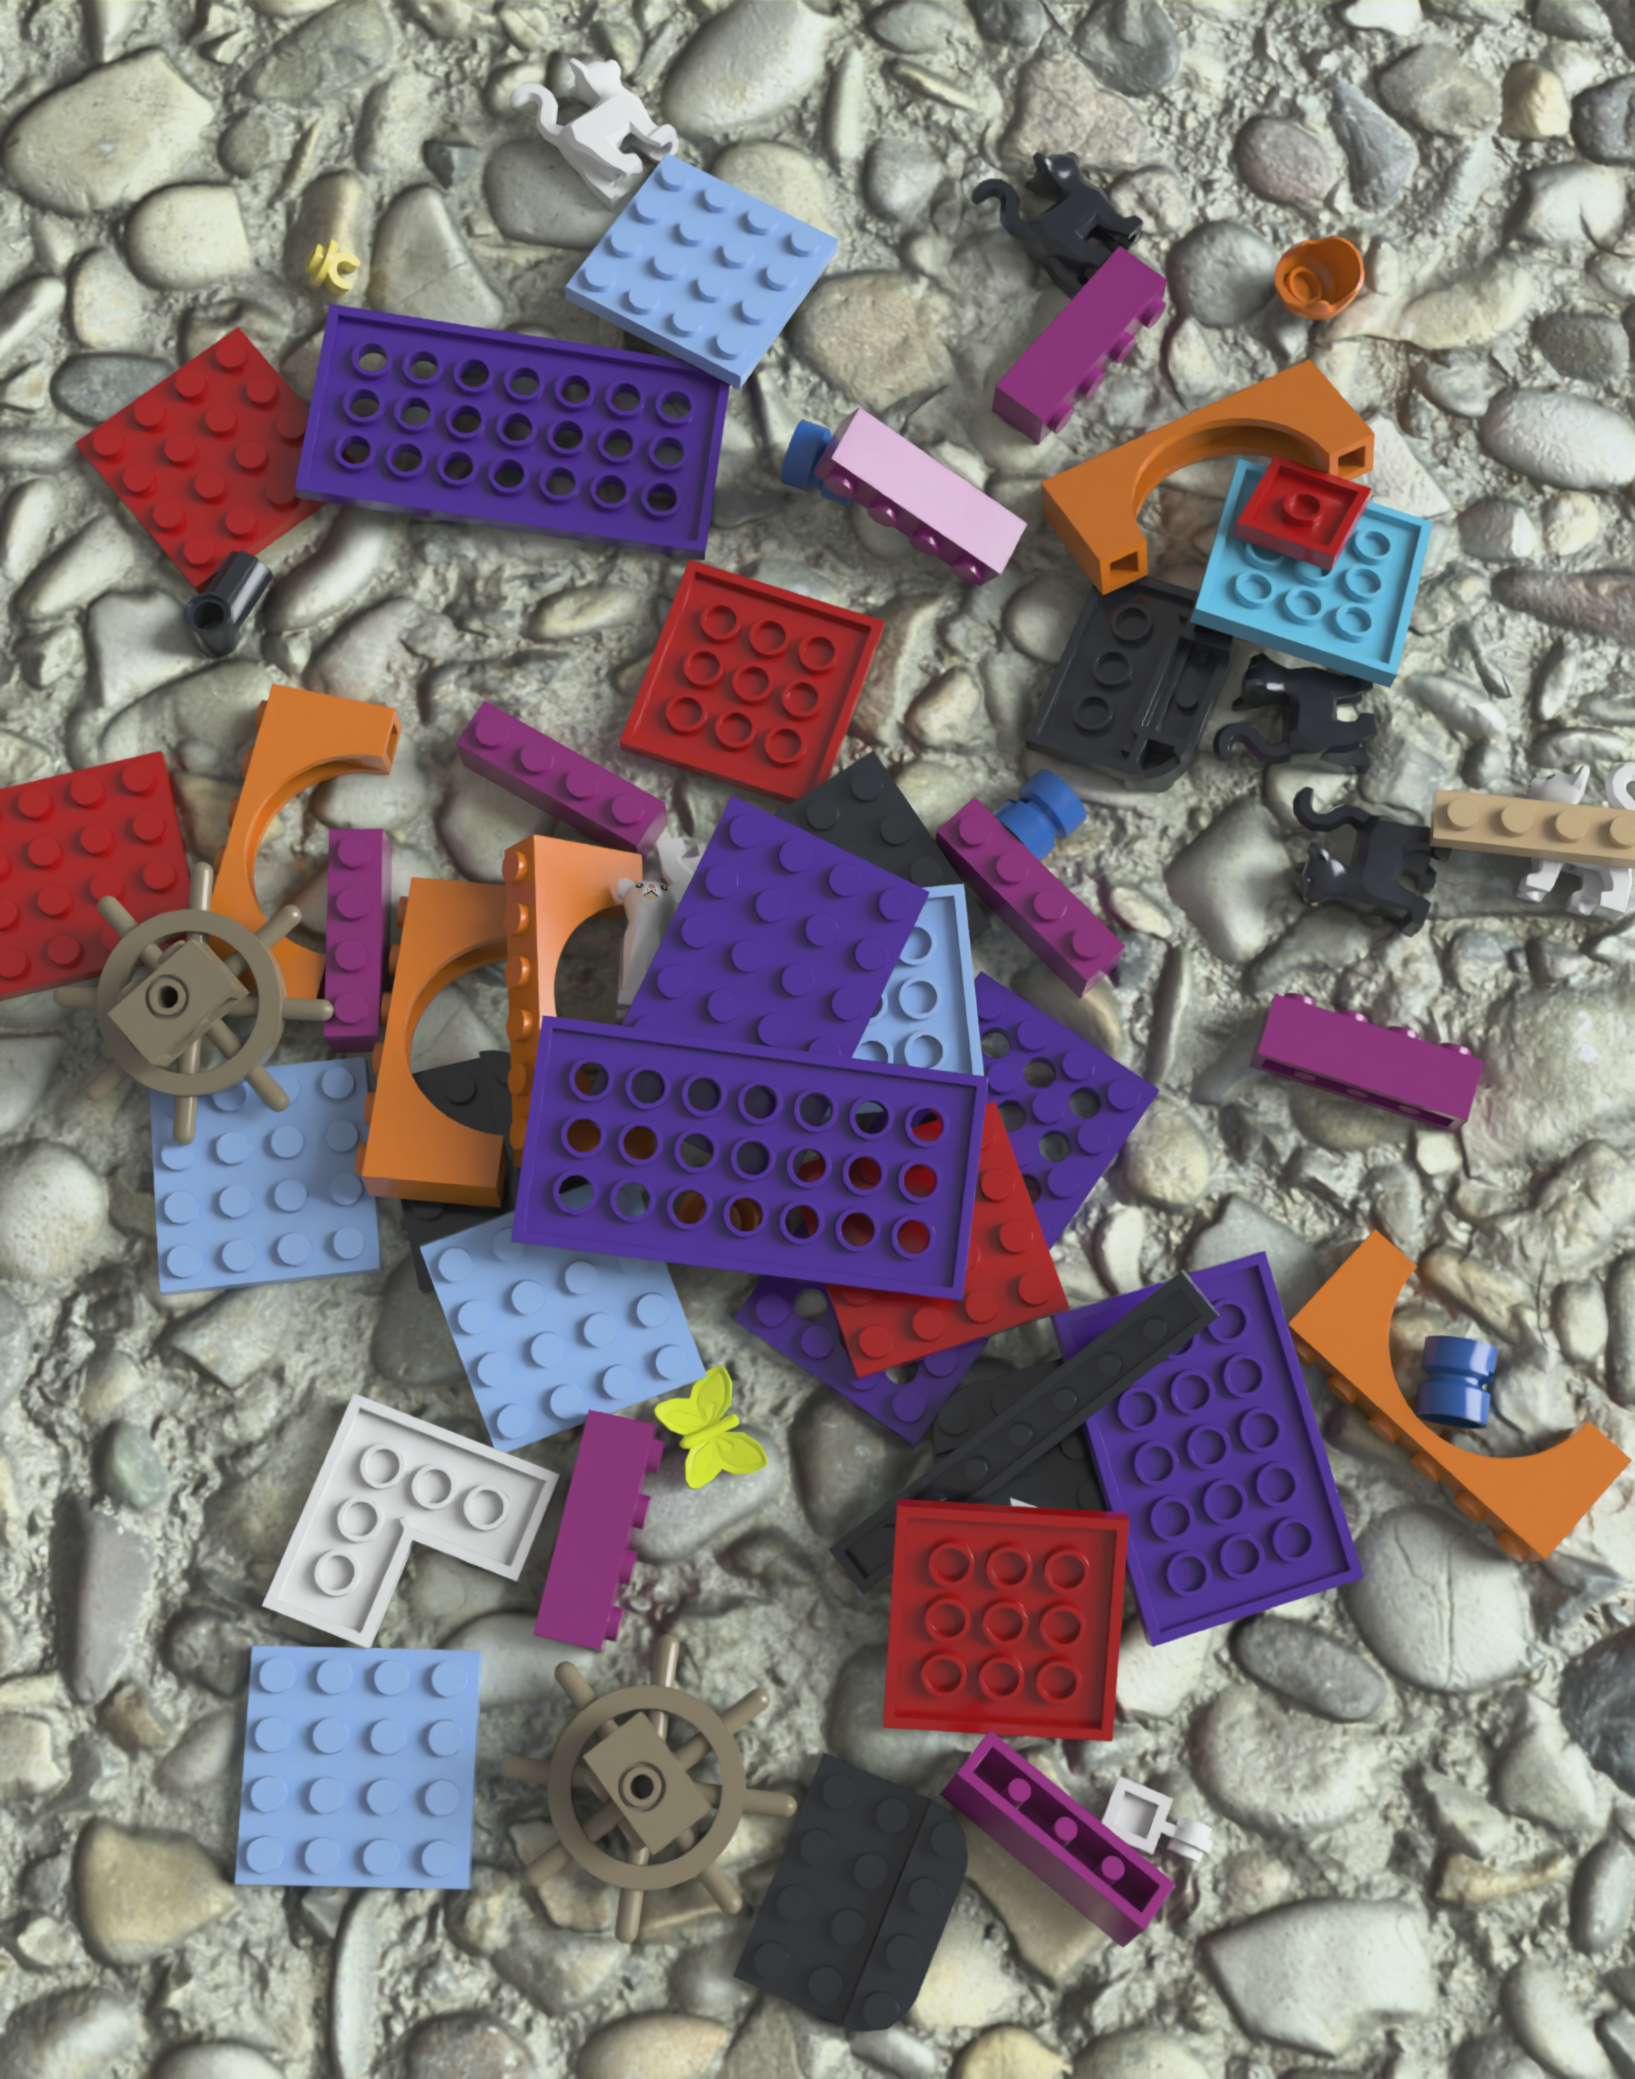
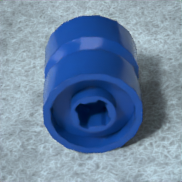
M802 419L793 433L781 471V483L806 492H810L815 487H818L823 498L850 506L853 499L843 498L834 494L826 487L825 480L813 473L832 438L830 429Z
M1046 769L1037 771L1019 788L1018 801L1008 798L992 812L1040 862L1054 850V838L1066 839L1087 818L1085 808L1074 791L1060 777Z
M1434 1335L1425 1337L1421 1368L1426 1371L1429 1378L1418 1383L1414 1414L1419 1419L1444 1426L1465 1429L1486 1428L1491 1395L1483 1389V1385L1493 1382L1497 1348L1484 1342L1455 1336Z

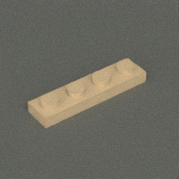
M1436 789L1432 797L1429 846L1635 869V811Z

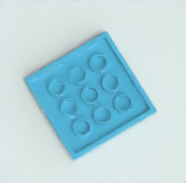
M1239 458L1229 484L1190 622L1390 688L1398 673L1433 522L1369 501L1332 571L1234 537L1236 521L1267 470V467Z

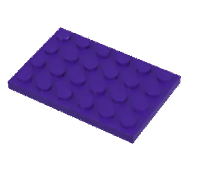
M732 795L621 1026L852 1058L930 892ZM600 1068L588 1096L598 1095L606 1089L608 1078L602 1068ZM642 1072L633 1078L631 1091L638 1101L650 1104L662 1097L664 1086L662 1080L656 1074ZM697 1080L688 1088V1100L695 1109L709 1111L718 1105L720 1099L719 1090L712 1082ZM755 1087L746 1092L744 1107L750 1116L764 1119L772 1115L775 1109V1099L767 1089ZM806 1096L800 1104V1115L807 1124L816 1127L820 1126L829 1108V1104L821 1096ZM692 1135L683 1140V1142L712 1155V1147L704 1137ZM746 1143L738 1149L736 1161L740 1169L750 1174L758 1175L766 1169L768 1155L759 1144ZM808 1150L800 1151L794 1157L792 1168L795 1175H797Z
M1258 1251L1187 1273L1220 1316L1082 1423L1107 1511L1124 1512L1129 1517L1126 1575L1146 1642L1152 1647L1364 1578L1265 1251ZM1170 1279L1049 1315L1063 1363Z

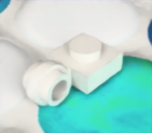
M1118 1776L1101 1823L1129 1846L1153 1855L1160 1834H1163L1170 1838L1168 1850L1200 1863L1203 1852L1209 1854L1213 1842L1208 1840L1212 1829L1181 1815H1179L1176 1825L1166 1822L1173 1798Z

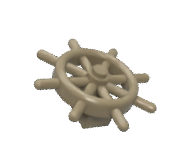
M205 862L196 863L191 869L188 909L159 914L138 924L115 897H102L98 901L97 909L122 940L117 944L106 961L98 987L60 986L53 994L54 1002L60 1007L97 1010L101 1035L114 1058L110 1064L86 1084L84 1088L86 1098L92 1102L103 1100L129 1075L149 1088L175 1095L173 1139L179 1145H189L195 1138L199 1096L222 1093L237 1087L245 1081L272 1111H284L289 1105V1097L263 1066L279 1044L286 1019L326 1021L333 1015V1006L327 1000L287 997L286 983L282 970L273 952L270 950L301 921L302 914L300 909L294 905L283 907L256 932H253L236 920L211 912L213 870ZM186 935V943L184 940L178 941L164 952L158 947L172 938ZM209 935L221 938L236 950L222 962L208 946ZM143 962L152 974L145 980L137 978L132 981L137 968ZM248 968H251L254 974L259 996L248 995L249 991L237 979ZM223 1016L257 1018L252 1033L245 1044L221 1019ZM205 1033L228 1061L211 1070L200 1072L202 1035ZM178 1058L177 1072L162 1067H168Z
M664 1634L657 1641L651 1685L626 1687L598 1698L573 1663L568 1661L559 1663L554 1671L555 1679L580 1713L562 1734L551 1761L509 1755L502 1758L498 1766L499 1773L506 1779L547 1785L549 1811L554 1828L560 1839L524 1868V1882L531 1887L540 1886L574 1859L595 1877L609 1884L621 1887L614 1934L616 1939L623 1944H629L637 1937L644 1890L672 1887L696 1875L725 1914L733 1915L739 1912L742 1907V1898L715 1860L733 1838L743 1812L788 1818L795 1813L797 1808L795 1799L789 1794L746 1788L744 1763L733 1734L768 1707L770 1697L767 1691L762 1688L751 1690L718 1716L699 1699L673 1688L679 1641L672 1634ZM637 1710H647L646 1716L644 1713L639 1712L621 1727L614 1721V1718L622 1714ZM670 1713L686 1719L700 1730L673 1752L665 1743ZM595 1734L600 1743L582 1756L589 1766L577 1765L585 1745ZM714 1750L720 1766L722 1785L692 1781L686 1771ZM573 1788L593 1791L602 1803L612 1797V1800L581 1823L574 1804ZM713 1808H717L718 1812L711 1828L704 1838L700 1840L691 1826L712 1811ZM617 1825L628 1839L625 1861L609 1855L595 1843ZM671 1842L674 1843L682 1855L665 1863L648 1865L649 1852L655 1855Z

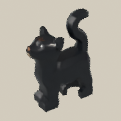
M1069 151L1063 155L1051 154L1045 157L1043 154L1036 152L1033 155L1036 167L1035 175L1027 180L1024 187L1050 201L1056 202L1031 221L1021 220L1019 218L1020 199L1013 186L1002 179L994 178L978 183L972 190L971 200L975 205H978L990 197L998 198L1001 202L1000 223L1012 237L1023 243L1028 254L1043 266L1053 283L1072 300L1089 281L1085 275L1082 276L1087 268L1099 270L1112 255L1107 247L1094 248L1087 244V242L1094 238L1107 245L1113 252L1119 246L1129 251L1137 243L1144 221L1135 215L1124 218L1118 214L1105 192L1083 177L1079 168V157L1076 153Z
M1257 654L1251 657L1248 669L1243 674L1240 697L1232 702L1231 711L1238 712L1279 704L1282 706L1283 715L1281 742L1273 745L1269 744L1255 728L1240 722L1226 724L1216 732L1213 740V753L1219 762L1226 763L1230 759L1233 744L1241 742L1261 762L1275 765L1288 762L1294 766L1318 767L1334 773L1365 774L1372 765L1371 757L1367 756L1366 747H1362L1360 744L1375 737L1377 734L1375 714L1361 713L1355 721L1345 722L1338 719L1337 707L1360 704L1362 702V693L1371 691L1373 689V682L1353 675L1341 676L1314 666L1288 669L1272 661L1266 654Z
M1304 787L1299 790L1293 799V813L1301 825L1311 831L1330 832L1345 824H1350L1357 831L1349 867L1317 843H1310L1307 848L1309 859L1305 862L1297 863L1294 868L1296 872L1301 874L1299 884L1303 889V901L1312 907L1319 906L1322 903L1339 902L1360 915L1389 917L1398 922L1402 934L1412 938L1423 927L1432 904L1427 899L1410 892L1399 884L1401 874L1412 878L1418 891L1429 893L1435 886L1437 872L1429 865L1431 858L1433 857L1435 860L1446 863L1449 860L1452 849L1429 846L1430 827L1403 823L1386 815H1371L1360 807L1340 804L1323 813H1318L1312 808L1314 799L1313 788Z

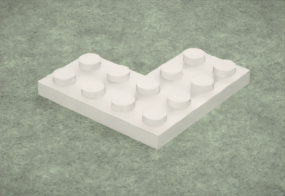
M353 1393L262 1606L365 1648H371L415 1542L519 1583L562 1476Z

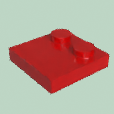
M1275 455L1236 521L1234 537L1332 571L1369 503L1372 488Z

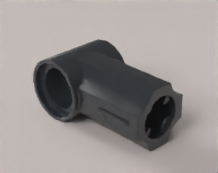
M232 550L205 593L193 597L187 603L184 610V620L194 643L205 656L212 658L224 657L237 648L240 641V627L273 578L270 568L261 563L257 557L243 550L239 552ZM212 621L222 622L218 627L214 629H203L208 623Z

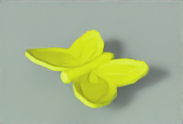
M720 1365L706 1371L707 1377L696 1381L692 1387L690 1398H673L657 1404L653 1410L655 1418L670 1432L684 1435L679 1442V1446L683 1449H690L684 1462L685 1483L689 1489L697 1490L710 1483L722 1469L734 1475L752 1474L765 1468L768 1463V1458L762 1445L745 1432H725L738 1426L739 1419L733 1413L722 1418L731 1405L732 1381L726 1368Z

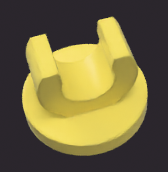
M332 239L324 247L317 243L305 266V271L311 274L309 285L318 288L324 282L326 288L332 293L341 296L345 295L352 284L340 278L336 268H342L349 273H353L358 268L360 261L357 257L347 252L336 254L338 243Z

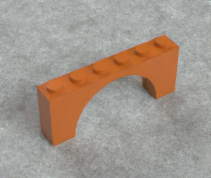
M1308 359L1042 481L1044 518L1103 596L1148 575L1146 538L1136 522L1142 504L1153 489L1174 472L1195 462L1218 456L1256 455L1274 458L1277 455L1350 481L1373 470L1375 433L1317 366Z
M272 683L268 700H261L257 709L255 727L259 732L254 748H248L243 758L241 773L245 781L240 797L235 796L229 807L228 826L231 827L228 841L226 846L221 845L218 848L215 856L213 870L217 879L211 897V912L236 920L253 932L258 931L268 922L258 903L254 874L258 848L269 824L290 800L319 782L333 777L357 773L390 775L402 731V725L395 708ZM209 935L208 946L222 962L236 950L221 938ZM284 936L270 950L273 952L282 970L286 983L287 997L325 1000L326 955L301 947ZM248 968L237 979L249 991L248 995L259 996L254 974L251 968Z
M535 834L504 850L505 857L502 863V877L506 888V910L503 917V926L507 933L508 962L505 967V981L509 991V1016L506 1023V1032L510 1039L511 1060L508 1088L512 1094V1124L509 1139L513 1147L514 1167L521 1168L542 1016L557 1017L554 1001V980L562 949L572 932L584 920H614L626 914L624 902L619 897L618 882L619 878H628L635 883L643 881L641 854ZM579 1069L574 1077L575 1085L581 1093L588 1095L593 1083ZM579 1120L568 1128L567 1141L574 1150L589 1152L598 1146L600 1132L594 1123L587 1120ZM634 1128L625 1135L623 1145L630 1157L644 1160L654 1154V1135L649 1130Z
M411 877L409 895L400 896L397 909L398 928H403L401 943L392 944L389 957L390 976H395L392 993H384L381 1004L382 1025H387L384 1042L377 1041L373 1051V1074H379L376 1092L367 1093L364 1105V1123L370 1125L367 1143H359L355 1160L356 1175L362 1176L369 1196L501 1208L508 1162L504 1136L474 1130L454 1121L438 1110L425 1097L412 1077L410 1056L412 1041L418 1023L425 1010L443 989L468 972L492 963L508 960L507 933L503 926V917L506 910L505 885Z
M1374 1229L1287 1322L1299 1363L1306 1367L1313 1364L1328 1378L1325 1383L1327 1388L1339 1400L1347 1405H1352L1355 1402L1371 1417L1367 1423L1379 1437L1390 1444H1394L1397 1441L1413 1456L1410 1459V1463L1423 1477L1433 1483L1440 1480L1456 1495L1452 1501L1463 1514L1475 1522H1480L1482 1519L1499 1535L1495 1540L1508 1555L1519 1562H1523L1526 1559L1530 1564L1546 1560L1632 1459L1589 1421L1573 1427L1562 1439L1546 1450L1537 1454L1515 1458H1495L1465 1451L1443 1440L1427 1428L1414 1414L1401 1394L1394 1377L1389 1353V1329L1393 1309L1401 1289L1417 1266Z

